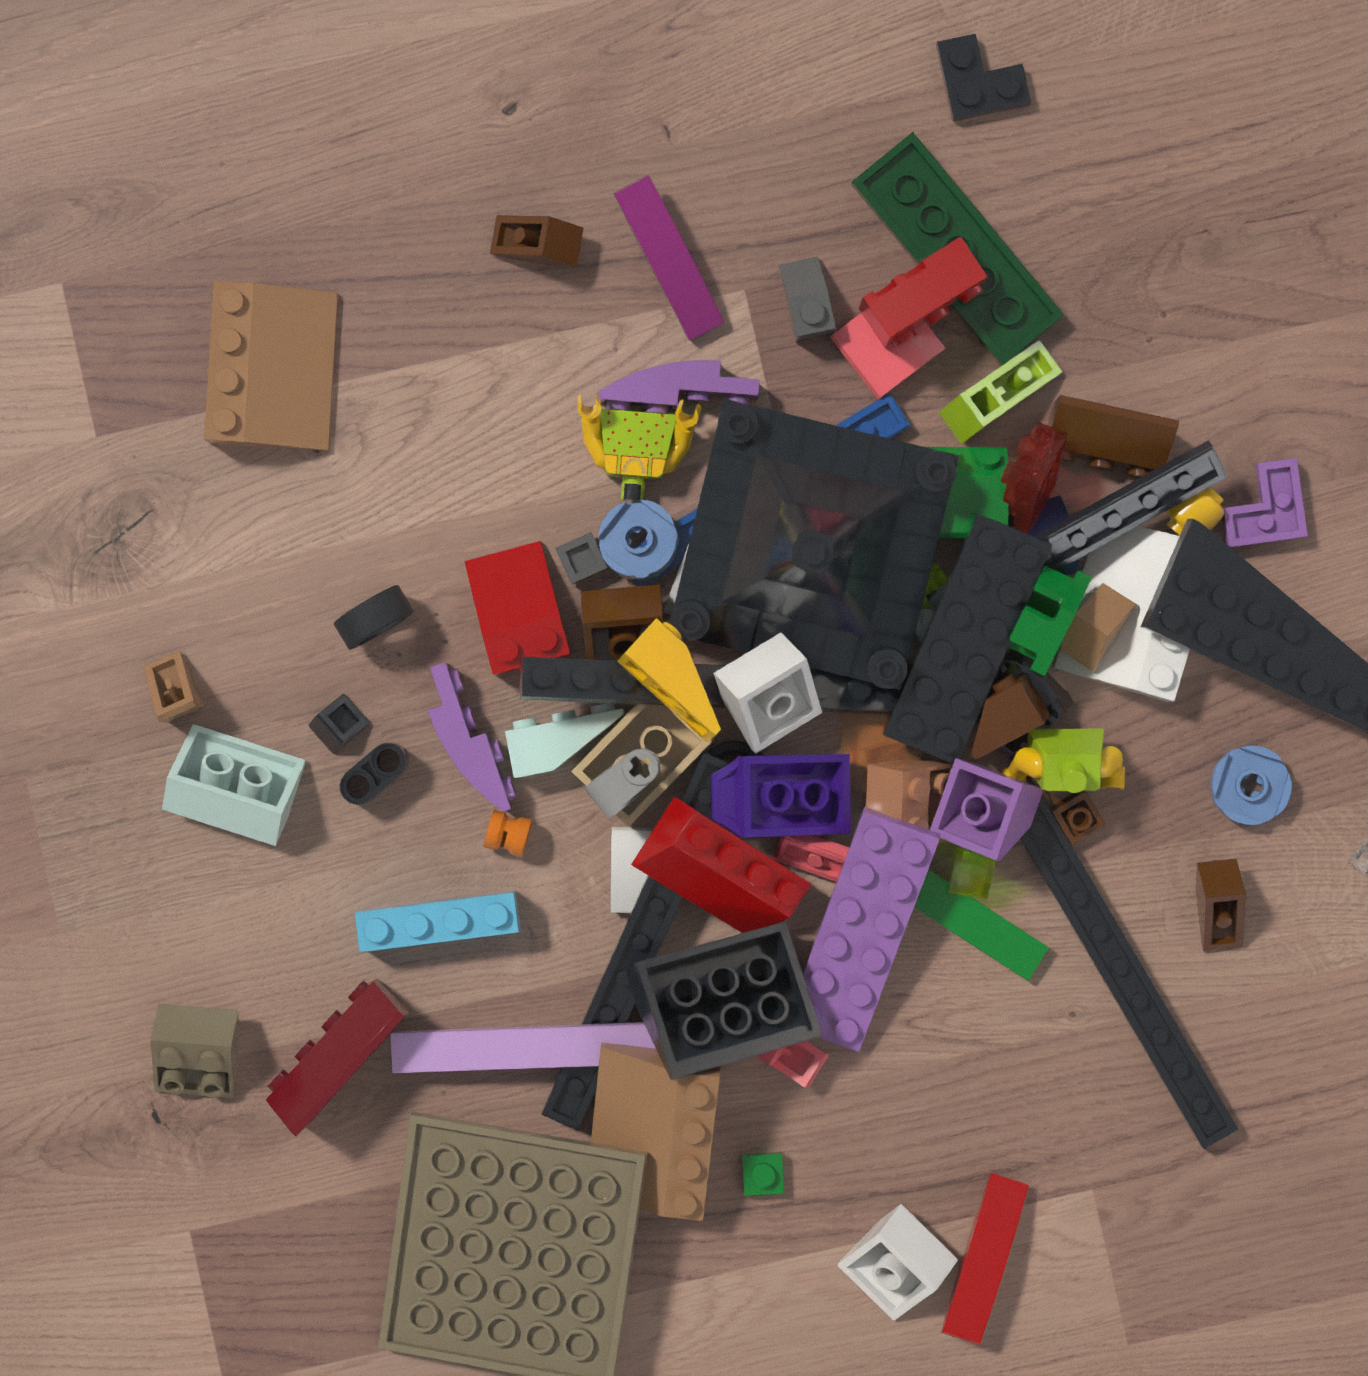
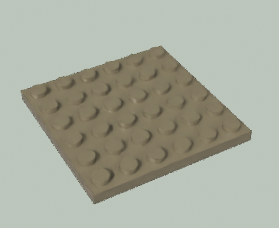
M419 1112L411 1113L378 1348L525 1376H616L648 1152Z

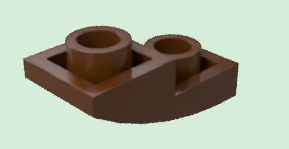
M1028 776L1033 785L1040 787L1034 778ZM1043 790L1042 797L1071 845L1105 825L1086 791L1070 793L1069 791Z

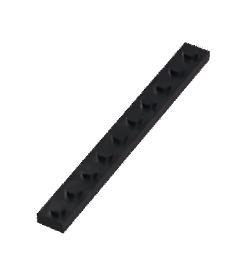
M522 657L520 660V700L665 705L618 663L617 660ZM694 664L711 706L727 708L722 701L714 676L716 671L726 665ZM810 669L822 712L890 714L900 690L894 688L882 689L871 682L818 669Z
M703 751L681 801L713 820L711 817V775L731 762ZM648 875L581 1025L627 1022L635 1000L626 972L636 962L656 957L674 918L682 896ZM599 1066L561 1067L541 1115L578 1130L597 1088Z
M1041 796L1031 827L1020 840L1201 1148L1206 1149L1235 1132L1238 1128L1047 803Z

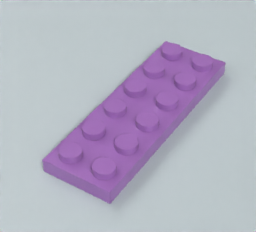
M864 807L802 973L823 1035L820 1039L857 1052L860 1051L940 840L939 833Z

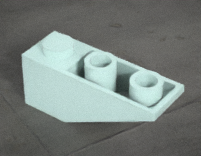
M607 703L590 707L591 715L576 717L575 710L551 714L553 722L537 725L536 718L512 722L514 730L505 731L514 778L555 771L624 716V709L615 710L614 703Z

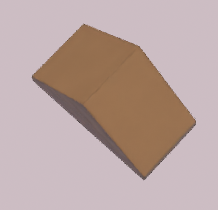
M1102 583L1076 612L1060 651L1094 672L1137 604L1105 583Z
M180 650L144 666L155 713L159 722L169 723L205 707Z

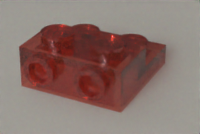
M1038 422L1032 429L1031 436L1023 435L1017 448L1016 462L1010 460L1007 463L1001 478V483L1006 485L1003 502L1012 505L1010 515L1015 517L1014 528L1030 534L1056 486L1068 436L1067 432Z

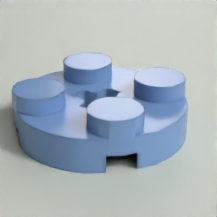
M640 500V502L618 504L607 513L599 528V547L602 557L608 567L623 578L636 579L640 582L648 581L665 571L676 556L679 535L674 521L662 506L652 501ZM642 531L648 533L645 538L647 541L645 547L630 548L632 545V541L629 538L631 533L634 532L637 535L641 534Z
M1243 746L1231 749L1218 760L1211 774L1210 790L1213 804L1225 817L1236 823L1245 825L1264 823L1280 814L1288 804L1292 791L1290 774H1288L1281 758L1267 748ZM1252 773L1256 775V783L1261 785V789L1259 792L1253 791L1250 797L1244 794L1245 788L1240 786L1242 779H1248Z

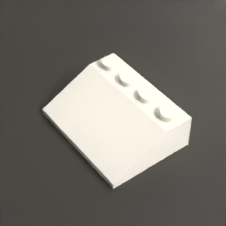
M1138 526L1087 554L1082 572L1092 576V579L1078 610L1102 583L1136 603L1137 606L1094 672L1060 651V648L1054 669L1165 702H1173L1175 700L1189 650L1140 626L1180 536Z

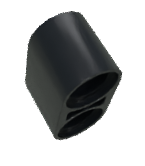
M382 743L375 747L341 778L339 787L343 798L355 805L365 804L376 798L406 771L409 764L406 750L395 743ZM387 749L397 752L400 758L399 766L393 772L383 770L379 763L380 755ZM357 775L364 776L369 782V792L362 798L352 795L349 789L350 781Z

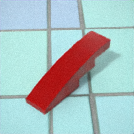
M990 1173L988 1176L980 1208L974 1218L966 1251L961 1257L941 1333L980 1345L1015 1237L1029 1187L1028 1184L994 1173Z

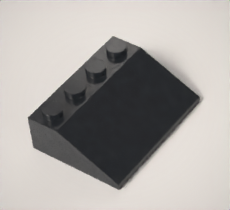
M786 922L636 962L626 972L637 1010L670 1080L823 1036Z

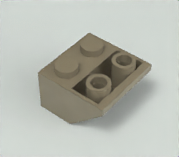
M159 1004L150 1040L155 1092L202 1095L211 1098H234L240 1040L238 1010Z

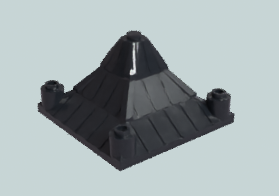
M723 399L674 608L670 616V624L679 631L682 639L685 641L698 640L743 652H749L777 634L782 633L807 658L809 668L871 682L882 689L894 688L901 690L907 675V664L951 487L956 477L959 455Z

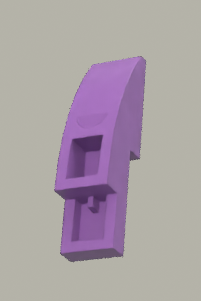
M682 361L658 365L635 372L601 389L598 394L601 397V404H606V409L630 411V406L646 407V412L669 414L670 409H677L679 394H687L686 400L692 402H710V396L750 404V399L758 400L759 379L720 377L721 361Z
M446 662L430 667L442 706L430 709L428 713L446 752L464 777L488 801L502 811L512 809L511 800L517 799L510 776L503 778L498 765L499 762L504 761L500 744L497 738L490 740L488 733L472 737L470 730L476 729L477 726L470 706L462 707L458 692L464 691L458 669L450 670Z

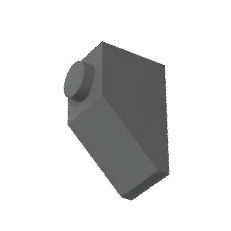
M818 257L780 264L779 270L795 342L833 335L836 325Z

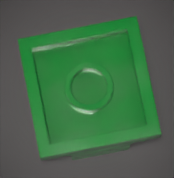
M1047 566L1043 567L1027 605L1024 607L1010 636L1011 642L1008 646L1034 660L1030 670L1043 676L1046 675L1076 615L1092 576L1077 570L1075 577L1071 578Z

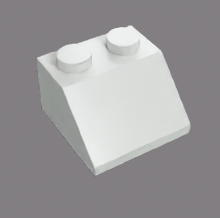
M782 633L777 634L714 673L722 701L755 754L822 713L807 658Z
M900 1204L880 1219L840 1260L837 1266L894 1321L935 1292L958 1259L914 1215Z

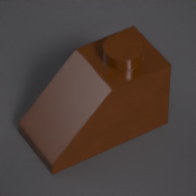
M497 215L490 254L549 266H577L584 227L551 216Z
M1027 673L1015 679L1013 674H1010L992 685L994 691L985 701L971 753L975 760L1045 724L1050 716Z
M1237 859L1197 863L1196 897L1203 951L1243 947L1246 892Z

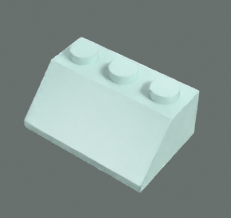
M193 724L167 776L162 810L276 846L288 819L306 760Z

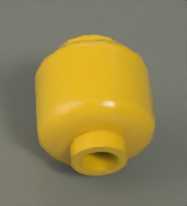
M1209 487L1165 511L1171 518L1167 526L1180 536L1186 520L1195 519L1211 531L1224 515V509L1220 505L1224 499Z

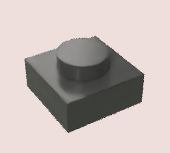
M592 532L555 548L571 585L608 569Z

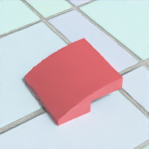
M862 313L830 337L878 400L946 349L926 322L914 329L917 335L904 345L897 348L892 343L884 348Z

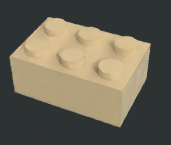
M636 704L571 772L587 786L611 765L613 767L633 750L646 748L657 754L661 766L659 775L639 792L631 803L616 814L617 817L630 827L701 754L712 740L708 743L704 741L666 705ZM637 756L634 757L633 761L636 766L632 769L633 774L637 776L643 773L648 777L650 775L648 771V766L651 764L650 759L640 760Z

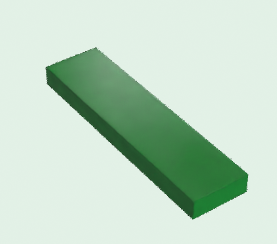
M928 869L914 907L1028 981L1049 947Z

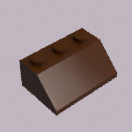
M1060 395L1052 403L1042 450L1051 451L1050 458L1059 461L1074 462L1075 457L1090 460L1089 466L1096 469L1113 471L1114 465L1129 468L1128 475L1141 478L1166 464L1178 429L1179 420Z

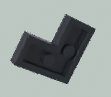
M976 33L936 43L953 122L1030 105L1031 99L1023 64L984 72Z

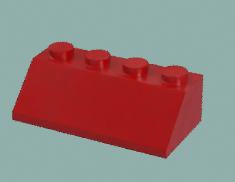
M676 797L673 798L631 863L633 867L741 933L781 923L790 918L811 883Z

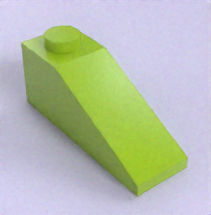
M1039 340L964 391L938 413L962 445L1062 373V370Z

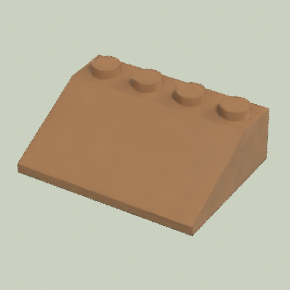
M213 282L204 431L205 441L215 445L329 451L338 293L249 282Z
M601 1042L591 1143L648 1152L640 1209L662 1217L703 1221L721 1066L670 1080L656 1048Z

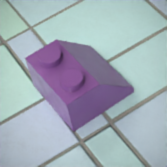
M955 758L930 830L939 833L940 838L1000 861L1031 827L1043 790L1040 787L980 764Z

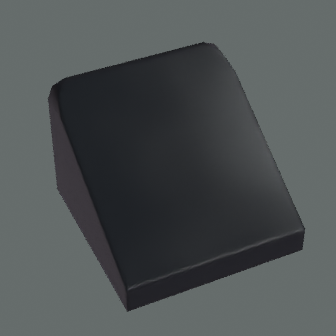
M343 693L318 713L309 723V727L324 745L335 754L370 722Z

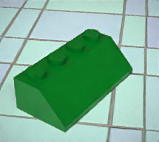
M927 447L959 455L956 477L951 487L939 538H966L976 512L1008 525L1009 469L1007 448Z

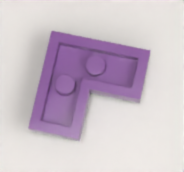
M1297 458L1255 464L1260 503L1223 508L1224 515L1222 519L1226 544L1232 548L1308 537Z

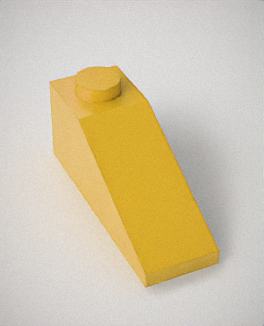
M656 618L617 662L708 743L718 734L721 728L687 645L681 641L682 636L674 626L667 622L662 624Z

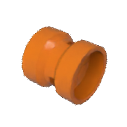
M493 810L483 847L492 850L503 848L507 849L511 855L523 857L532 819L524 817L513 819L509 818L506 812Z

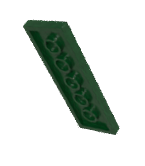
M914 132L910 133L851 182L853 188L917 265L960 237L963 239L987 275V278L980 285L984 290L982 293L965 304L958 299L951 304V307L1000 366L1007 363L1064 316Z

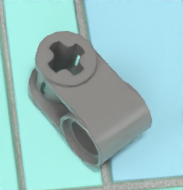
M646 748L633 750L613 767L611 765L584 790L610 820L631 803L639 792L655 780L660 772V760L652 750ZM637 756L640 760L650 759L651 764L648 766L650 775L648 777L643 773L637 776L633 774L632 769L636 766L633 761L634 757Z

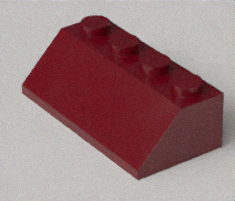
M377 978L370 985L363 980L349 995L348 999L353 1003L343 1015L336 1010L321 1026L326 1032L316 1044L310 1039L294 1056L299 1061L296 1067L290 1073L283 1069L267 1086L273 1091L266 1099L267 1103L296 1137L412 1011Z

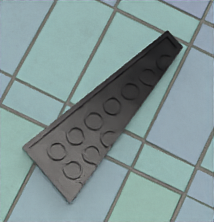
M1187 519L1140 627L1368 734V663L1201 522L1195 519Z

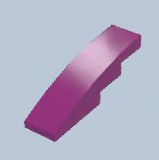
M647 175L614 192L613 194L688 340L690 341L725 323L650 176Z

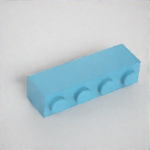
M516 891L366 909L355 912L359 952L517 933L521 930Z

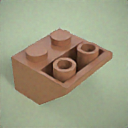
M891 760L868 764L866 808L930 830L953 763L946 761ZM940 838V840H939L938 843H943V842H948V841L943 840V839Z

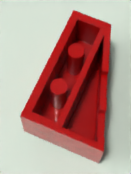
M960 237L922 260L918 266L904 275L901 273L894 277L889 285L874 294L872 291L865 295L858 309L884 348L892 343L898 348L917 335L914 329L925 321L932 326L950 314L947 307L958 299L965 304L982 293L984 290L980 285L985 282L987 275Z

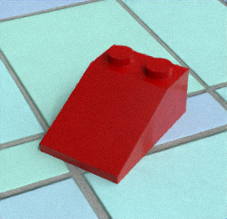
M541 541L464 561L493 675L497 676L519 670L522 657L564 658L572 655Z

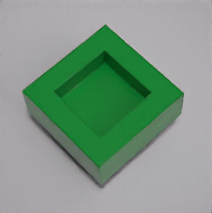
M782 1152L742 1154L744 1196L784 1194Z

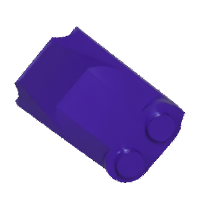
M850 754L738 756L729 765L711 775V817L713 821L724 825L739 837L744 838L851 834Z

